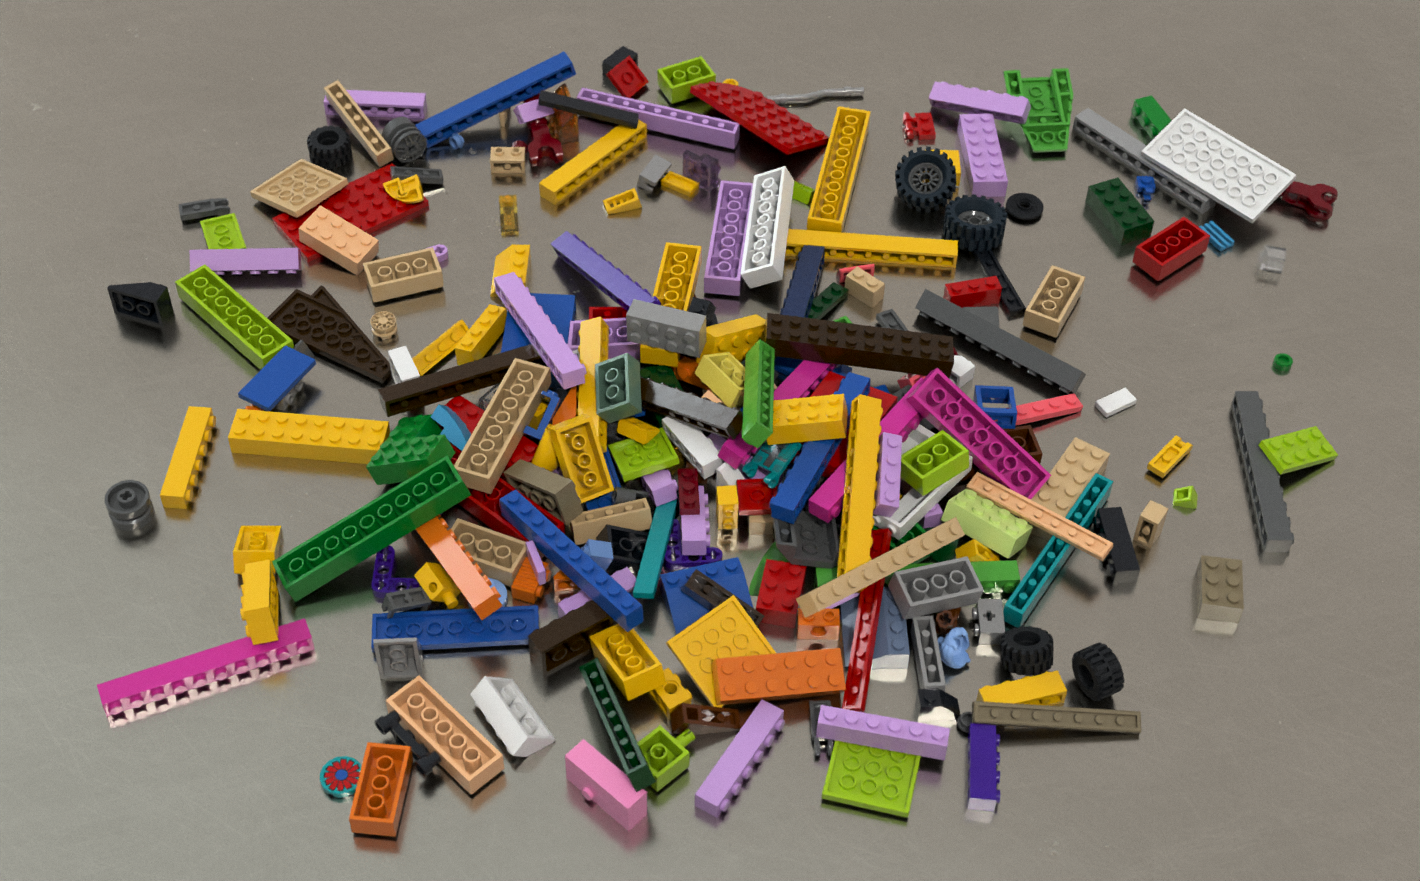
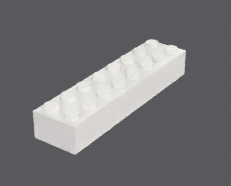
M786 166L754 175L740 274L750 289L782 280L794 187V179Z

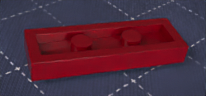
M697 468L678 469L680 515H700Z

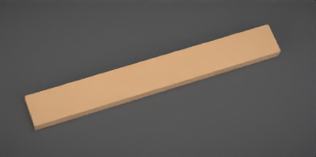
M979 472L966 485L967 489L975 491L980 497L991 500L995 505L1008 510L1019 518L1026 520L1102 562L1113 548L1112 542Z

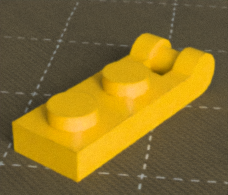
M1176 435L1148 463L1147 469L1164 478L1185 455L1189 454L1193 445L1189 442H1183L1182 438Z

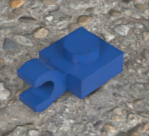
M1136 176L1137 192H1143L1144 200H1151V194L1155 192L1156 188L1154 177Z

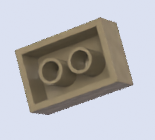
M1201 555L1197 567V618L1239 623L1244 610L1242 560Z

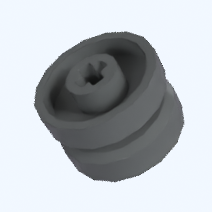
M125 480L114 484L108 489L104 503L113 526L119 530L134 531L145 527L154 516V507L146 485L140 481Z

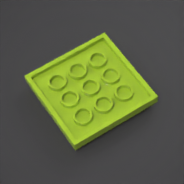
M835 740L822 792V799L908 818L921 756Z

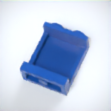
M551 390L547 392L542 391L541 393L542 400L549 405L538 429L536 430L526 425L523 431L526 438L538 445L548 424H552L553 417L561 406L558 394Z

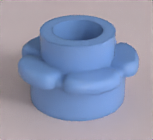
M457 133L452 134L449 138V143L453 149H462L464 139Z

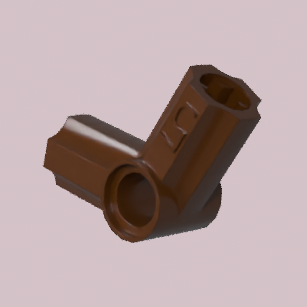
M962 607L944 610L937 614L935 619L936 634L946 636L951 629L957 627V620Z

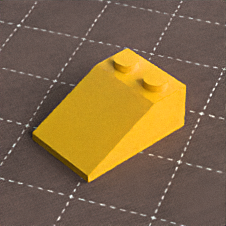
M281 526L240 527L233 550L234 574L242 575L245 572V564L269 559L273 572L276 574L272 561L279 558Z

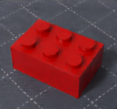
M766 559L756 604V610L764 615L760 623L789 628L796 627L798 608H800L796 598L802 596L806 566Z

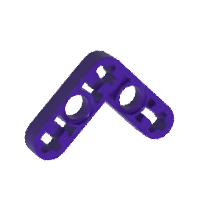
M674 519L673 533L670 534L669 541H676L678 544L676 546H667L664 557L667 568L687 569L722 561L723 553L717 547H706V555H695L699 558L697 561H690L688 559L692 555H682L680 523L677 519ZM671 553H675L676 561H672Z
M389 545L376 553L371 586L373 595L377 598H384L386 593L396 592V588L400 585L406 586L407 589H411V586H413L412 588L421 587L416 578H393L396 555L394 548ZM388 553L387 561H384L383 556ZM384 568L389 570L386 574L378 573L379 570ZM380 581H382L384 584V587H382L381 590H379L381 585Z

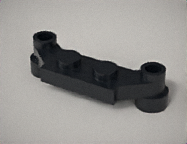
M395 710L375 720L374 723L377 729L383 735L391 732L399 745L411 746L415 766L424 777L432 772V768L441 762L440 756L435 751L429 753L424 744H419L415 740L410 730H405L399 724L401 718Z

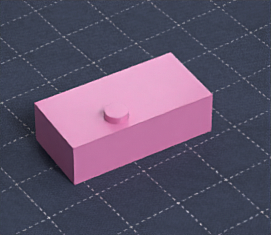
M583 739L565 755L566 779L575 785L587 800H592L628 832L647 815V792L644 789L636 792L628 776L586 740Z

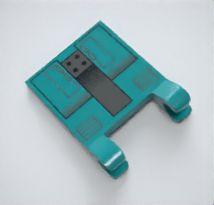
M766 440L752 461L744 465L742 471L750 478L755 476L758 466L771 472L764 478V483L768 484L769 488L774 489L778 484L780 475L800 450L802 444L796 442L768 445Z

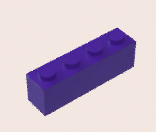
M970 723L967 809L994 811L996 803H1000V790H996V784L1000 783V771H996V765L1000 763V752H996V747H999L1000 734H996V725Z

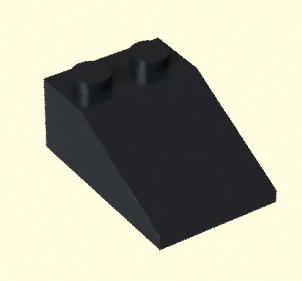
M146 282L109 285L107 287L115 314L164 327L174 313L167 286Z
M606 525L596 537V540L611 542L613 560L606 572L614 573L628 567L632 573H637L649 533Z

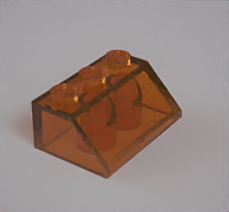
M566 83L562 84L554 92L555 94L571 97ZM553 108L554 114L549 115L550 127H553L554 138H557L561 144L579 141L578 114Z

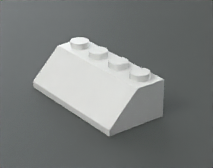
M484 676L470 694L475 701V705L481 709L486 721L492 725L497 737L503 741L507 751L512 756L528 757L556 740L513 679Z

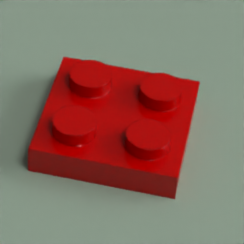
M630 55L606 73L622 97L630 98L649 82Z
M764 479L737 480L739 515L771 514L769 504L771 498L777 494V486L774 489L769 488L768 484L764 483Z

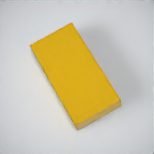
M669 171L661 180V185L689 197L699 188L698 182L672 171Z

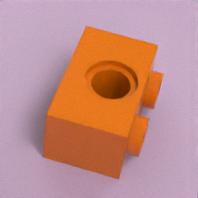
M798 608L797 639H839V609H823L805 618L801 608Z

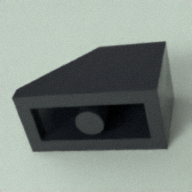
M939 688L917 690L915 705L918 721L958 719L960 716L958 699Z

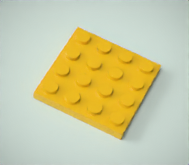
M734 595L666 642L669 649L709 704L713 707L721 708L725 705L716 704L712 670L713 661L717 658L776 653Z

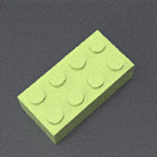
M964 489L948 500L941 518L943 522H946L956 517L964 534L1007 559L1025 547L1033 529V526L1028 524L1026 520L1017 518L1008 510L1001 509L994 505L991 500L984 499L977 495L975 491Z

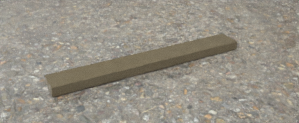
M973 701L972 723L1140 734L1141 712Z

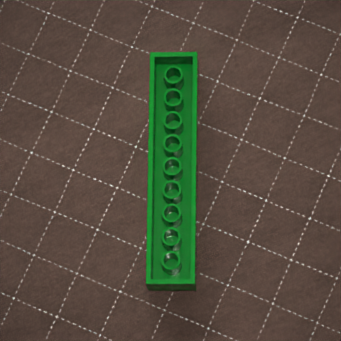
M447 455L275 559L272 563L285 590L297 602L466 499L471 493Z

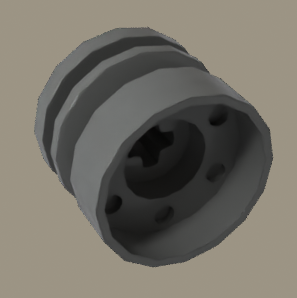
M398 117L391 120L382 132V137L391 147L392 153L401 162L414 161L425 151L427 145L426 138L409 118Z

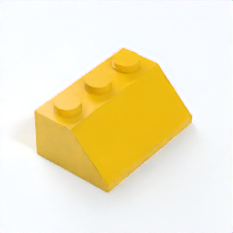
M512 244L495 257L491 297H498L495 291L494 278L515 272L517 277L522 279L523 285L528 287L531 265L530 245Z

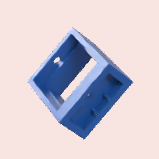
M975 385L973 402L993 421L998 420L996 423L1001 428L1015 429L1017 408L1013 387ZM982 403L1008 404L1009 408H985Z

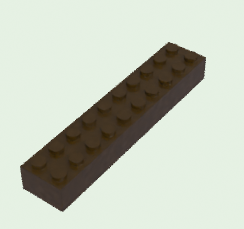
M767 313L764 342L775 349V356L925 376L938 368L950 378L954 365L953 337Z

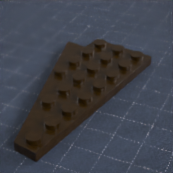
M322 285L312 295L296 289L267 317L293 342L298 343L300 340H303L310 350L380 383H383L391 375L388 360Z

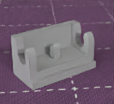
M655 155L640 173L637 187L651 192L653 188L648 186L647 183L655 187L664 173H667L672 163Z

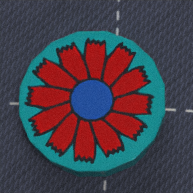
M347 756L329 760L320 772V783L324 792L337 798L355 794L362 767L360 762Z

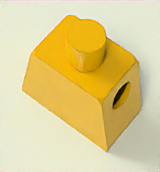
M426 562L414 575L432 601L444 602L448 609L456 607L459 603L456 597L461 593L441 564Z

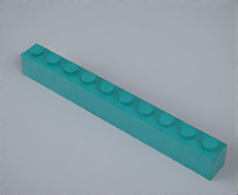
M1095 473L1065 518L1088 529L1093 518L1096 517L1098 508H1102L1109 498L1113 481ZM1055 536L1051 537L1004 605L1003 615L1005 622L1017 628L1023 625L1075 548L1074 546Z

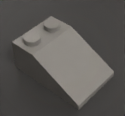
M417 638L373 639L380 679L414 678L419 675L422 677L423 652L421 643Z

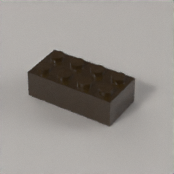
M593 600L586 602L576 610L569 611L563 617L552 620L548 625L536 629L528 635L530 660L543 676L592 650L589 636L613 626V618Z

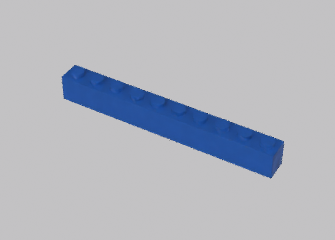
M564 51L416 124V127L425 136L427 141L426 147L429 148L451 137L452 134L470 128L540 93V90L544 91L576 75L573 63Z
M851 372L847 374L845 379L841 380L839 390L834 392V394H844L848 409L847 431L850 426L852 400L859 394L868 396L870 393V378ZM843 438L808 441L803 444L800 456H796L792 469L787 471L784 483H780L776 496H773L770 500L771 517L791 524L795 523Z
M516 489L499 499L502 516L529 541H534L537 549L625 631L629 632L644 621L642 604Z

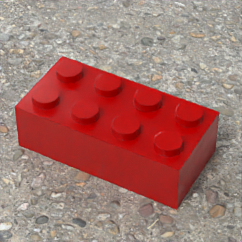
M1183 217L1136 246L1132 262L1154 279L1160 281L1207 250L1210 235L1186 217Z

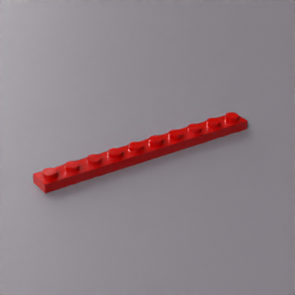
M889 528L871 531V537L873 538L870 548L871 560L889 551L892 536ZM885 577L872 583L860 592L842 709L865 712Z

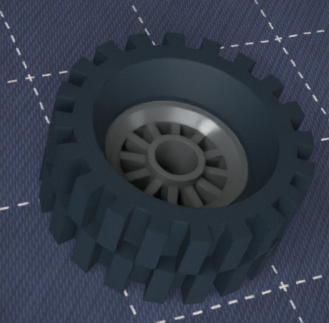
M926 146V150L922 151V148L918 147L916 153L910 150L908 152L909 157L904 155L901 158L902 163L898 162L897 170H895L897 194L901 197V201L904 204L908 203V208L910 209L915 206L918 212H921V208H925V212H930V208L933 207L935 211L939 210L940 204L944 207L947 205V199L951 201L956 190V169L953 166V161L951 158L948 159L945 152L941 155L938 148L931 151V147ZM924 179L930 180L928 183H923L922 181Z
M972 194L971 197H968V195H963L962 198L959 196L955 197V201H949V204L946 206L943 235L946 236V240L958 241L959 249L969 248L968 251L972 252L973 249H977L978 252H982L983 249L989 251L991 247L996 248L998 244L1002 243L1007 220L1006 209L1001 207L999 202L994 203V199L990 198L988 200L983 195H981V198L977 197L976 194Z

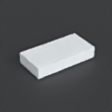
M1123 388L1097 400L1095 406L1107 418L1136 404L1137 399L1126 388Z

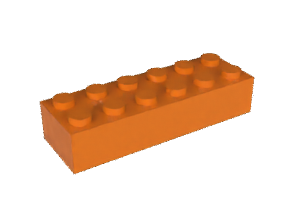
M840 648L717 658L712 663L717 705L760 702L761 699L771 701L836 695L846 690Z

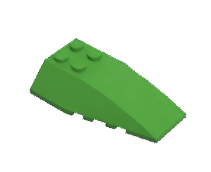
M1052 69L1050 77L1021 78L1020 70L1003 71L1007 94L1015 97L1023 96L1029 99L1031 105L1026 123L1020 125L1033 152L1067 151L1073 101L1069 69Z

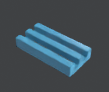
M1209 221V224L1205 223L1204 226H1199V228L1210 235L1209 242L1220 252L1234 245L1235 241L1213 221Z

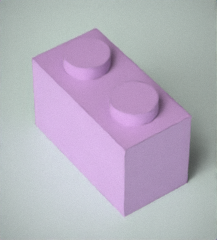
M662 469L653 474L641 476L643 488L646 492H649V497L656 507L678 499L676 493L678 485L675 479L672 480L668 469Z

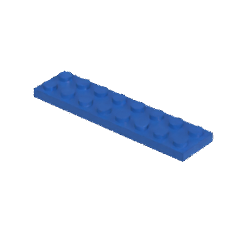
M538 605L500 607L483 620L479 618L474 609L396 612L393 618L387 619L388 613L373 614L371 649L372 653H374L373 639L417 638L421 643L422 650L529 644L528 635L534 630L539 629Z

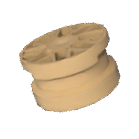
M381 311L374 314L370 319L372 334L377 339L380 337L382 340L392 338L393 334L396 335V317L391 312Z

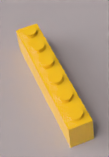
M188 407L160 493L163 508L187 509L189 501L191 502L193 499V488L198 483L197 475L202 470V459L207 454V443L211 441L212 427L216 425V416H213L212 408Z

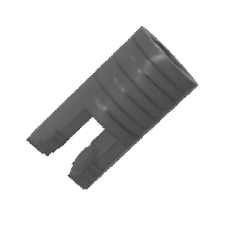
M615 487L612 493V504L636 500V497L646 498L649 492Z

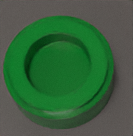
M1284 353L1277 354L1273 361V366L1280 371L1290 370L1293 364V359Z

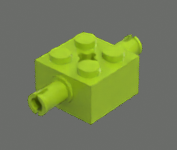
M659 725L638 742L656 780L651 786L657 792L690 766V752L684 748L696 739L693 732H690V729H685L684 732L674 738Z

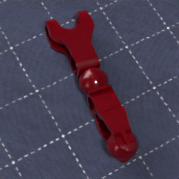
M539 93L524 100L523 103L539 99ZM546 116L526 122L532 138V142L528 145L530 166L538 167V162L543 157L552 158L556 164L564 163L561 142L550 136Z
M1293 181L1279 197H1282L1283 201L1285 200L1290 204L1305 209L1311 217L1327 220L1332 216L1333 207L1331 204L1337 199L1338 191L1334 187L1325 184L1311 186Z

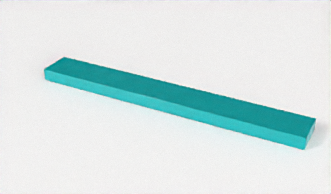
M678 490L676 491L678 499L657 506L655 509L633 590L634 598L654 599L679 503Z

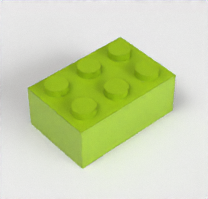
M702 56L657 69V85L671 104L696 97L689 92L691 86L709 83V81L716 82V74Z
M941 430L901 455L900 477L924 496L969 468V450L944 430Z

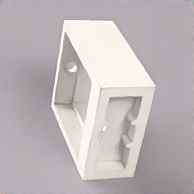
M406 346L388 351L391 375L395 384L420 377Z

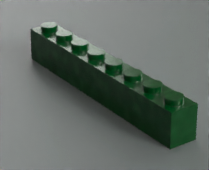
M598 657L580 666L579 669L635 791L638 792L655 783L654 775Z

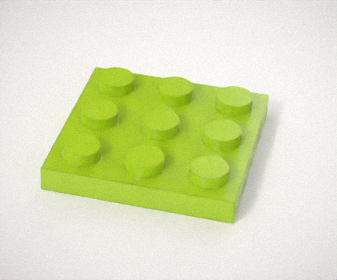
M663 427L659 428L660 432L647 444H641L628 438L608 445L624 482L680 464L679 458Z

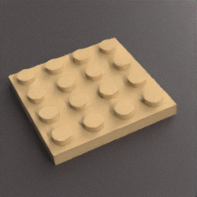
M300 159L251 190L250 194L252 198L298 218L348 185V180L341 175Z

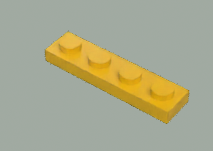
M462 319L412 358L420 376L452 352L468 332L469 328Z

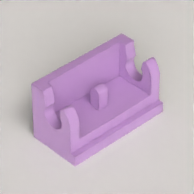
M539 99L517 105L513 111L519 124H524L553 115V108L538 105Z

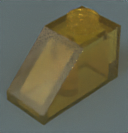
M516 195L499 196L501 235L519 234Z

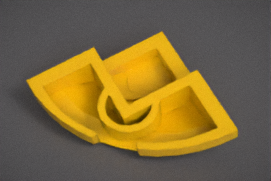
M417 174L404 180H400L398 177L383 183L385 190L393 199L403 203L424 201L420 178Z

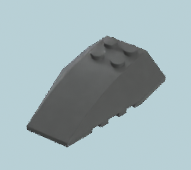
M786 467L781 483H784L787 471L792 469V467ZM821 476L809 499L827 480L826 477ZM808 499L794 524L773 518L776 547L791 564L830 569L838 565L842 509L836 518L827 523L809 513Z

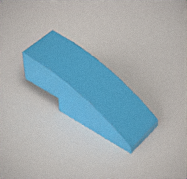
M438 404L431 418L444 427L440 435L445 434L448 441L462 451L471 436L470 431L452 409Z

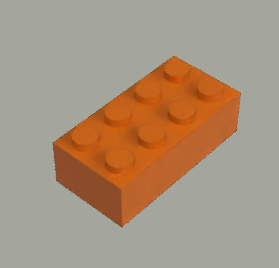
M367 742L349 815L352 833L396 837L413 763L411 746Z

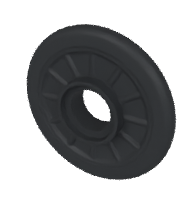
M1029 193L1014 194L1006 201L1007 211L1013 217L1022 220L1035 219L1042 214L1044 209L1042 201ZM1021 205H1027L1028 208L1021 207Z

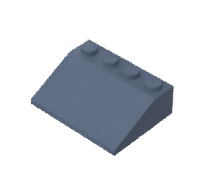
M884 587L871 669H908L910 651L906 619H903L889 587ZM860 595L840 604L845 669L849 667Z

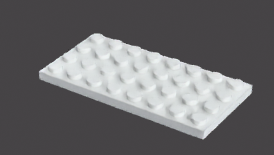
M1185 108L1141 151V156L1250 223H1253L1296 179V174Z

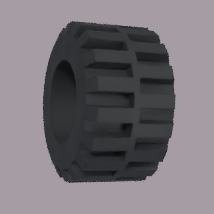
M334 125L323 126L322 128H316L315 131L311 132V135H308L309 157L313 164L324 169H333L334 167L338 168L340 165H345L350 160V157H352L350 136L345 129H341L339 126L334 127Z
M1020 626L1018 628H1011V630H1007L1005 634H1002L1000 639L1001 665H1003L1005 670L1016 673V675L1030 676L1045 673L1053 665L1054 641L1052 635L1048 634L1046 630L1033 626Z
M1096 643L1074 653L1072 658L1073 673L1079 687L1088 698H1091L1093 701H1100L1120 692L1124 687V674L1120 662L1107 645Z

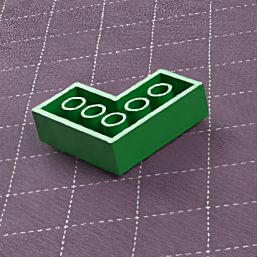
M432 414L409 418L404 417L398 421V425L389 433V437L380 445V449L371 457V461L366 466L377 485L404 482L447 455L451 460L456 452L445 434L440 435L442 431L437 422L431 418Z

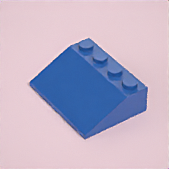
M738 557L660 575V591L676 635L710 612L709 609L681 591L695 569L753 607L745 574Z

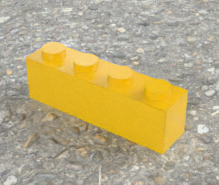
M489 304L455 346L457 365L484 357L505 329L506 308Z
M1058 670L1053 672L1046 671L1032 677L1025 676L1015 681H1005L998 685L984 686L978 690L976 701L1052 706L1064 703L1067 689Z

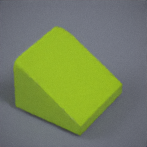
M1188 486L1174 489L1173 505L1196 509L1198 495L1194 487Z

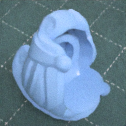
M955 627L945 637H938L941 661L951 668L959 669L965 666L966 663L971 662L968 653L965 651L970 646L966 629Z

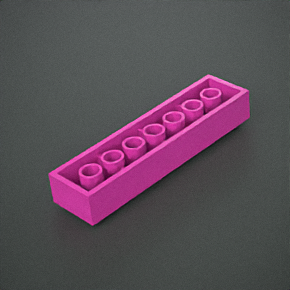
M938 368L932 370L906 398L938 431L944 430L969 450V455L973 457L972 463L988 478L1031 500L1051 477L1048 471Z

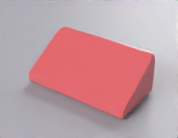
M868 264L839 269L836 273L838 282L845 283L846 275L856 267L874 276L875 265Z

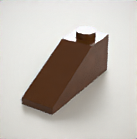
M681 703L670 713L672 733L681 734L687 728L694 735L740 730L737 709Z

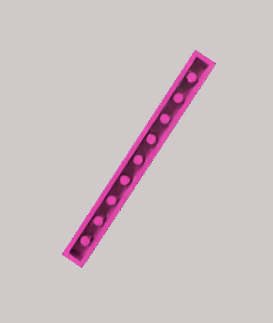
M803 360L774 391V400L808 397L811 393L810 390L814 391L820 384L819 381L823 380L829 370L833 371L838 364ZM741 429L734 441L728 439L722 445L717 456L734 469H737L741 464L745 465L751 458L750 454L753 453L755 455L760 447L756 448L753 445L747 444L742 439Z
M920 378L880 421V435L883 432L901 435L902 442L904 443L911 431L917 429L919 423L925 417L906 398L922 382L923 378ZM847 458L809 499V513L827 523L836 518L843 508Z
M304 618L279 626L277 641L253 645L251 637L241 638L98 684L97 688L106 716L116 715L122 711L138 708L144 704L160 701L163 698L181 694L196 687H203L206 684L224 680L233 675L243 674L273 662L307 653L310 650H314L313 640Z

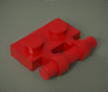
M908 112L903 114L902 120L908 139L918 136L919 140H935L936 133L931 113H915L914 118Z

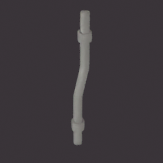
M846 86L839 89H823L798 95H787L785 93L778 96H767V99L783 104L790 101H807L830 95L851 96V94H864V87L851 88V86Z

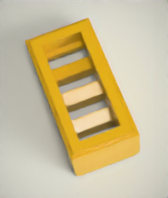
M635 188L603 200L608 214L642 207Z

